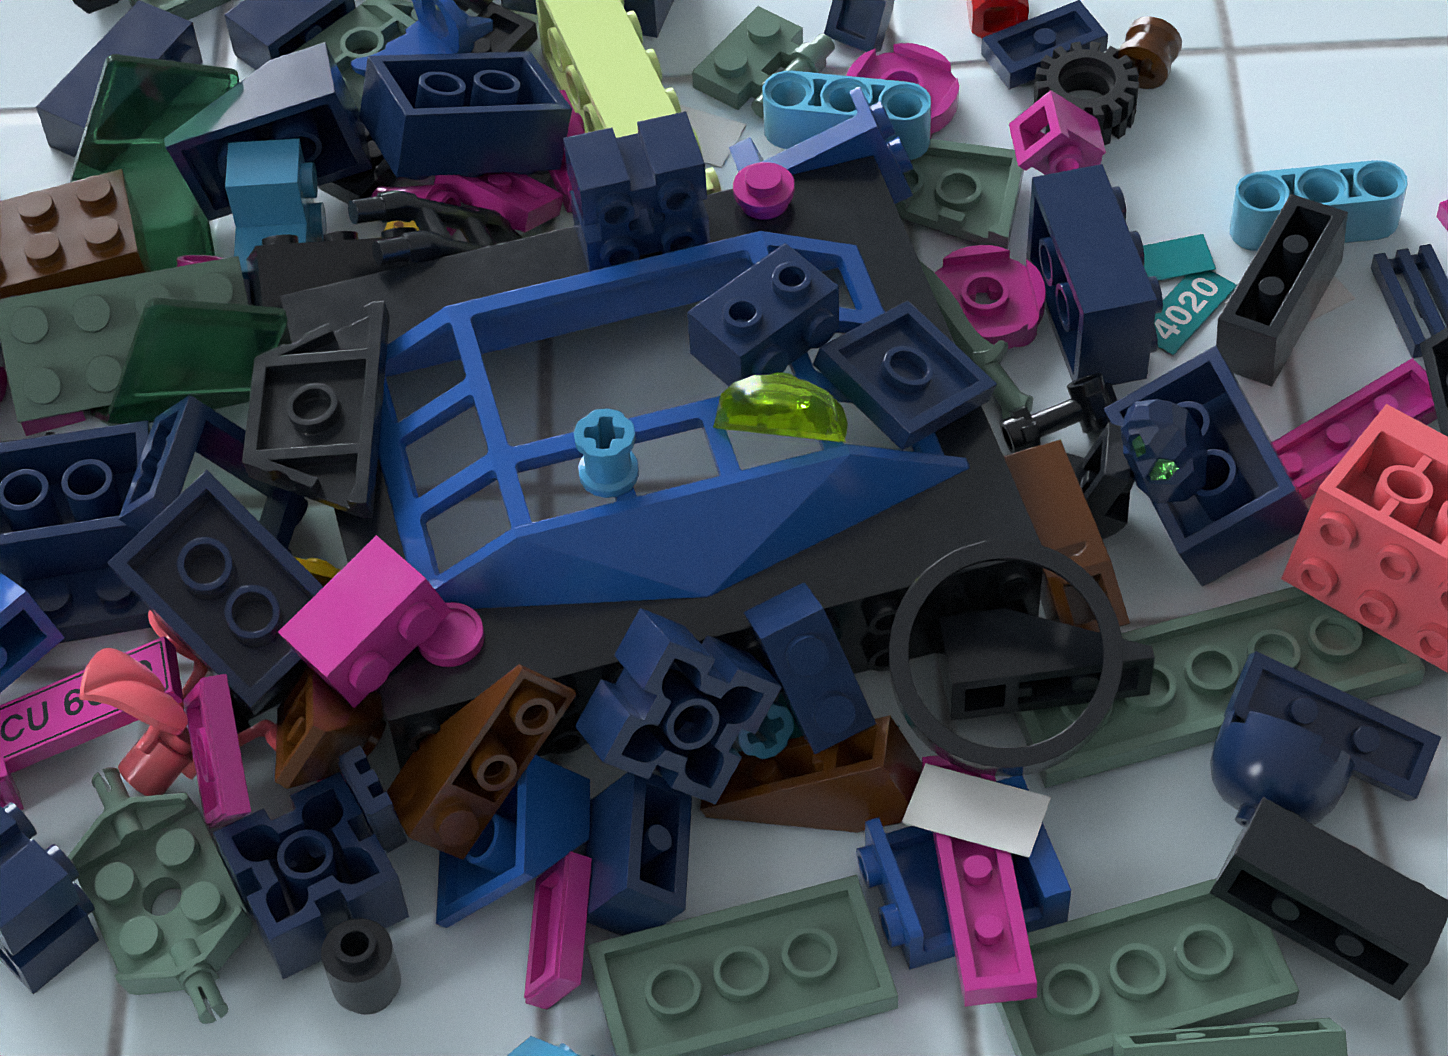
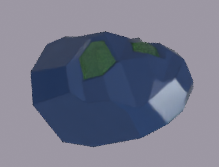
M1160 399L1134 402L1127 409L1121 427V438L1123 441V455L1134 473L1136 486L1157 504L1187 501L1206 483L1207 448L1200 428L1188 410L1173 402Z

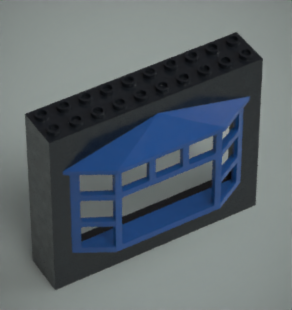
M874 155L792 174L795 186L794 196L787 209L781 215L771 219H756L747 215L736 202L733 189L708 194L707 199L703 200L709 216L710 243L662 255L660 251L641 255L637 261L591 272L588 271L576 229L573 226L280 296L292 344L303 338L306 333L329 323L333 332L368 316L364 306L374 301H385L390 315L373 517L361 518L334 508L347 563L377 535L421 573L445 603L454 602L467 605L475 610L482 620L485 635L484 643L479 653L470 661L454 667L437 666L428 662L420 654L416 646L389 673L386 681L379 687L400 770L411 754L420 749L419 742L428 734H437L441 730L440 725L519 664L573 689L577 694L536 755L543 756L550 753L568 754L588 744L575 725L600 680L602 679L614 684L621 675L624 667L614 654L640 608L684 625L701 644L708 635L751 653L773 676L743 612L805 582L824 608L853 673L856 674L868 670L885 671L890 669L889 642L896 612L909 588L929 566L957 549L983 541L1019 540L1041 545L982 405L913 444L914 452L844 444L827 401L852 402L822 373L814 369L808 352L789 365L794 377L761 385L743 399L733 392L628 418L634 424L636 438L634 444L702 428L719 476L641 496L636 495L633 486L629 492L614 497L616 502L537 522L531 521L517 473L581 458L584 455L576 449L574 432L518 446H510L506 439L481 354L703 301L784 243L788 244L821 272L839 268L855 309L839 307V329L835 333L845 334L908 300L954 343ZM461 359L466 374L465 379L398 422L386 377ZM804 403L822 450L741 470L724 422ZM475 405L488 448L487 454L419 497L406 447ZM497 480L511 529L440 574L426 523ZM991 561L969 566L951 575L933 590L916 616L910 634L909 660L933 653L937 654L938 617L955 615L960 611L968 609L988 611L1006 608L1039 617L1043 568L1024 562Z

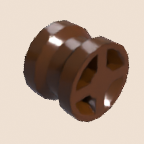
M1153 16L1141 17L1134 20L1126 33L1125 42L1118 49V59L1127 55L1132 60L1131 69L1137 68L1139 74V88L1155 89L1162 86L1171 72V65L1182 49V38L1178 30L1164 19Z

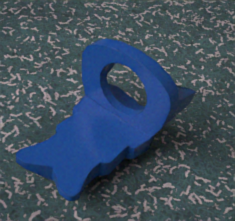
M412 0L418 21L405 29V35L388 42L386 49L369 56L471 53L474 49L475 41L493 31V21L490 18L469 16L453 0ZM368 56L351 61V68L364 77Z

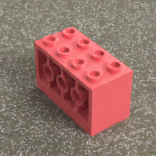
M1386 404L1319 486L1281 579L1447 673L1448 437Z

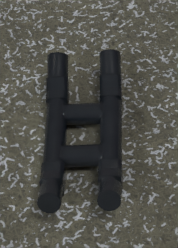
M399 190L377 193L375 197L350 200L348 203L349 218L355 225L382 221V223L391 221L408 223L412 220L419 229L418 231L402 233L401 237L374 241L372 244V254L377 265L402 261L407 263L429 261L523 238L511 227L510 222L495 210L481 207L472 209L417 197L414 193ZM447 228L460 230L467 242L453 239Z

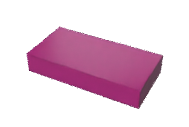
M570 851L568 855L556 862L536 879L524 993L526 1004L547 1010L581 985L592 858Z

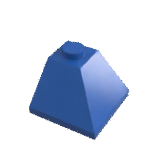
M535 755L464 860L439 850L436 924L445 928L452 926L534 879L568 855L570 851L572 852L589 840L590 779Z

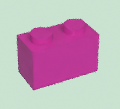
M376 535L278 633L314 672L355 708L370 692L378 689L386 681L389 673L419 643L431 637L438 625L452 611L429 581Z

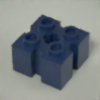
M686 111L638 121V133L618 138L615 136L613 127L563 138L567 173L573 189L570 191L573 221L589 272L637 261L641 255L660 251L662 255L710 243L709 216L703 200L707 199L705 162Z
M640 608L614 654L624 667L621 675L614 684L602 679L600 680L575 727L603 763L648 780L656 768L672 789L716 805L742 759L739 753L732 747L741 729L756 734L782 686L751 653L708 635L701 644L684 625Z
M340 772L290 795L294 810L272 821L263 808L213 832L226 868L249 915L253 914L260 936L283 980L322 961L321 948L324 939L340 923L358 918L369 919L379 923L386 929L409 917L399 877L376 835L369 836L363 812Z
M10 802L3 808L0 806V961L32 994H35L99 941L88 917L95 910V907L85 892L74 882L80 875L71 860L55 844L44 850L34 839L32 840L31 838L37 834L36 829L26 815L14 803Z

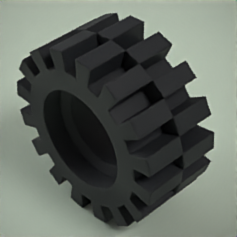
M1081 41L1071 43L1070 52L1068 53L1062 46L1053 49V58L1045 55L1041 60V67H1037L1034 103L1051 90L1098 119L1104 145L1110 144L1111 134L1117 139L1124 136L1126 127L1131 128L1134 123L1139 89V74L1137 68L1131 69L1132 60L1127 55L1118 59L1119 50L1112 46L1105 53L1101 52V43L1091 42L1090 50L1082 49ZM1076 90H1090L1103 96L1094 99H1082L1069 93ZM1049 124L1046 126V134L1050 132Z

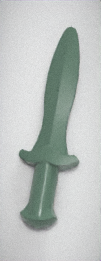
M919 260L955 345L997 383L992 395L1001 406L1002 420L1011 417L1009 411L1020 406H1026L1029 412H1031L1033 396L1021 392L1000 364L1007 353L1008 343L999 340L993 345L984 339L968 321L960 304L945 283Z

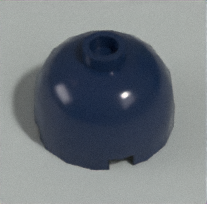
M1236 710L1227 712L1216 737L1210 759L1212 781L1222 799L1238 810L1235 821L1243 827L1263 797L1286 810L1294 812L1309 823L1316 825L1335 808L1347 787L1355 763L1350 755L1342 749L1336 761L1322 753L1320 750L1325 738L1286 720L1253 711L1249 712L1245 723H1239Z

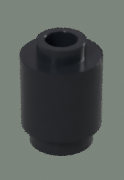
M361 918L342 922L328 933L322 944L321 959L336 1001L345 1009L358 1014H374L385 1009L392 1002L401 985V973L389 933L379 923Z

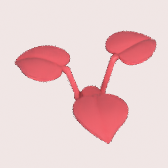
M149 610L148 619L155 633L160 638L165 636L176 647V652L194 661L193 672L182 689L183 698H185L200 679L205 677L208 668ZM104 648L94 655L85 668L79 699L111 705L150 725L118 764L119 772L123 778L145 796L163 795L181 773L193 780L196 776L189 731L186 727L188 718L184 711V703H177L169 694L164 693L165 689L160 679L143 664L122 651ZM264 719L238 733L239 746L241 747L255 738L265 737L267 743L276 751L277 723L275 724L270 720Z

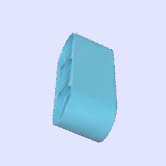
M781 71L770 76L762 87L764 135L768 142L774 146L789 149L853 118L857 114V109L849 91L861 87L870 106L879 101L882 102L896 132L895 135L887 138L888 141L899 136L910 160L921 157L930 145L931 96L925 88L911 82L802 71Z
M1381 160L1260 171L1247 174L1236 185L1230 220V236L1240 247L1250 251H1258L1290 194L1347 211L1344 243L1379 240L1389 237L1396 231L1399 225L1408 186L1407 176L1396 164Z

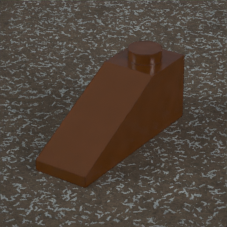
M306 665L277 708L275 783L290 789L327 778L337 772L341 773L337 763L340 761L338 757L359 745L366 757L370 755L380 741L386 727V722L382 720L381 694L376 691L370 692L353 708L316 672Z
M891 715L876 718L877 724L817 754H814L804 736L788 739L787 746L781 752L766 759H760L756 756L747 755L743 751H738L742 759L716 805L701 799L700 811L706 818L856 833L865 831V821L878 817L883 827L902 823L922 773V762Z

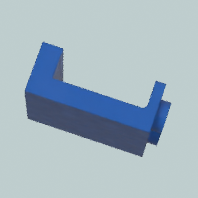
M861 87L849 91L857 109L856 116L766 160L761 156L751 137L729 147L738 172L754 163L770 162L783 166L791 174H796L874 155L894 204L913 196L904 175L905 172L914 169L899 136L888 141V137L896 134L881 101L870 106Z
M1023 775L996 781L997 783L1029 791ZM879 817L865 821V846L856 849V856L866 887L869 889L878 886L885 906L879 907L878 913L889 947H901L909 970L955 957L933 831L910 826L885 833ZM1042 822L1030 857L1011 853L1027 933L1067 922L1071 888Z

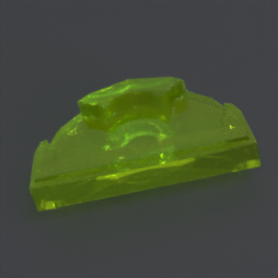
M773 373L770 375H755L736 381L721 393L713 428L845 442L848 421L842 405L826 390L788 373Z

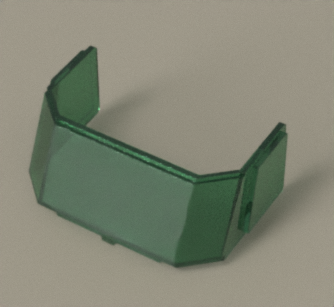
M112 54L106 58L70 174V182L119 169L123 170L141 217L151 272L177 267V257L215 256L210 224L168 153L164 138L239 83L238 72L233 68ZM160 297L150 298L145 303L110 406L91 409V415L109 426L148 420V423H153L155 417L189 395L213 410L249 402L254 358L278 347L288 322L286 311L276 307Z

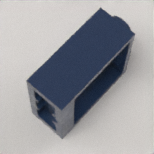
M189 395L155 417L118 520L138 532L143 530L181 494L195 452L267 496L259 522L291 554L292 551L288 547L295 527L306 513L308 500L303 496L249 477L242 463L246 430Z

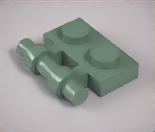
M757 6L692 71L693 88L737 110L753 97L755 100L751 104L752 109L757 116L764 119L762 87L765 81L775 74L780 67L784 68L783 71L820 73L826 67V58L834 51L835 45L832 39L825 34L817 35L811 43H803V27Z

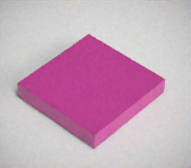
M227 674L201 678L183 699L185 713L188 718L187 725L206 826H209V829L227 826L242 819L251 812Z

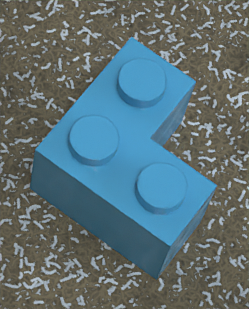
M299 138L228 143L225 189L236 226L234 257L239 256L243 279H249L246 259L255 246L262 245L263 238L291 234L298 236L299 243L317 242V238H322V235L327 233L326 213L323 202L314 203L313 198H317L318 194L316 167L314 162L305 163Z

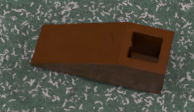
M1061 439L1005 455L1004 459L1041 545L1058 551L1080 565L1094 578L1106 594L1117 616L1119 626L1130 624L1111 559ZM1043 568L1040 600L1046 619L1100 633L1094 614L1080 593L1062 577Z
M519 664L440 725L441 730L437 734H428L419 742V750L411 754L386 791L408 838L464 860L577 695L575 691Z

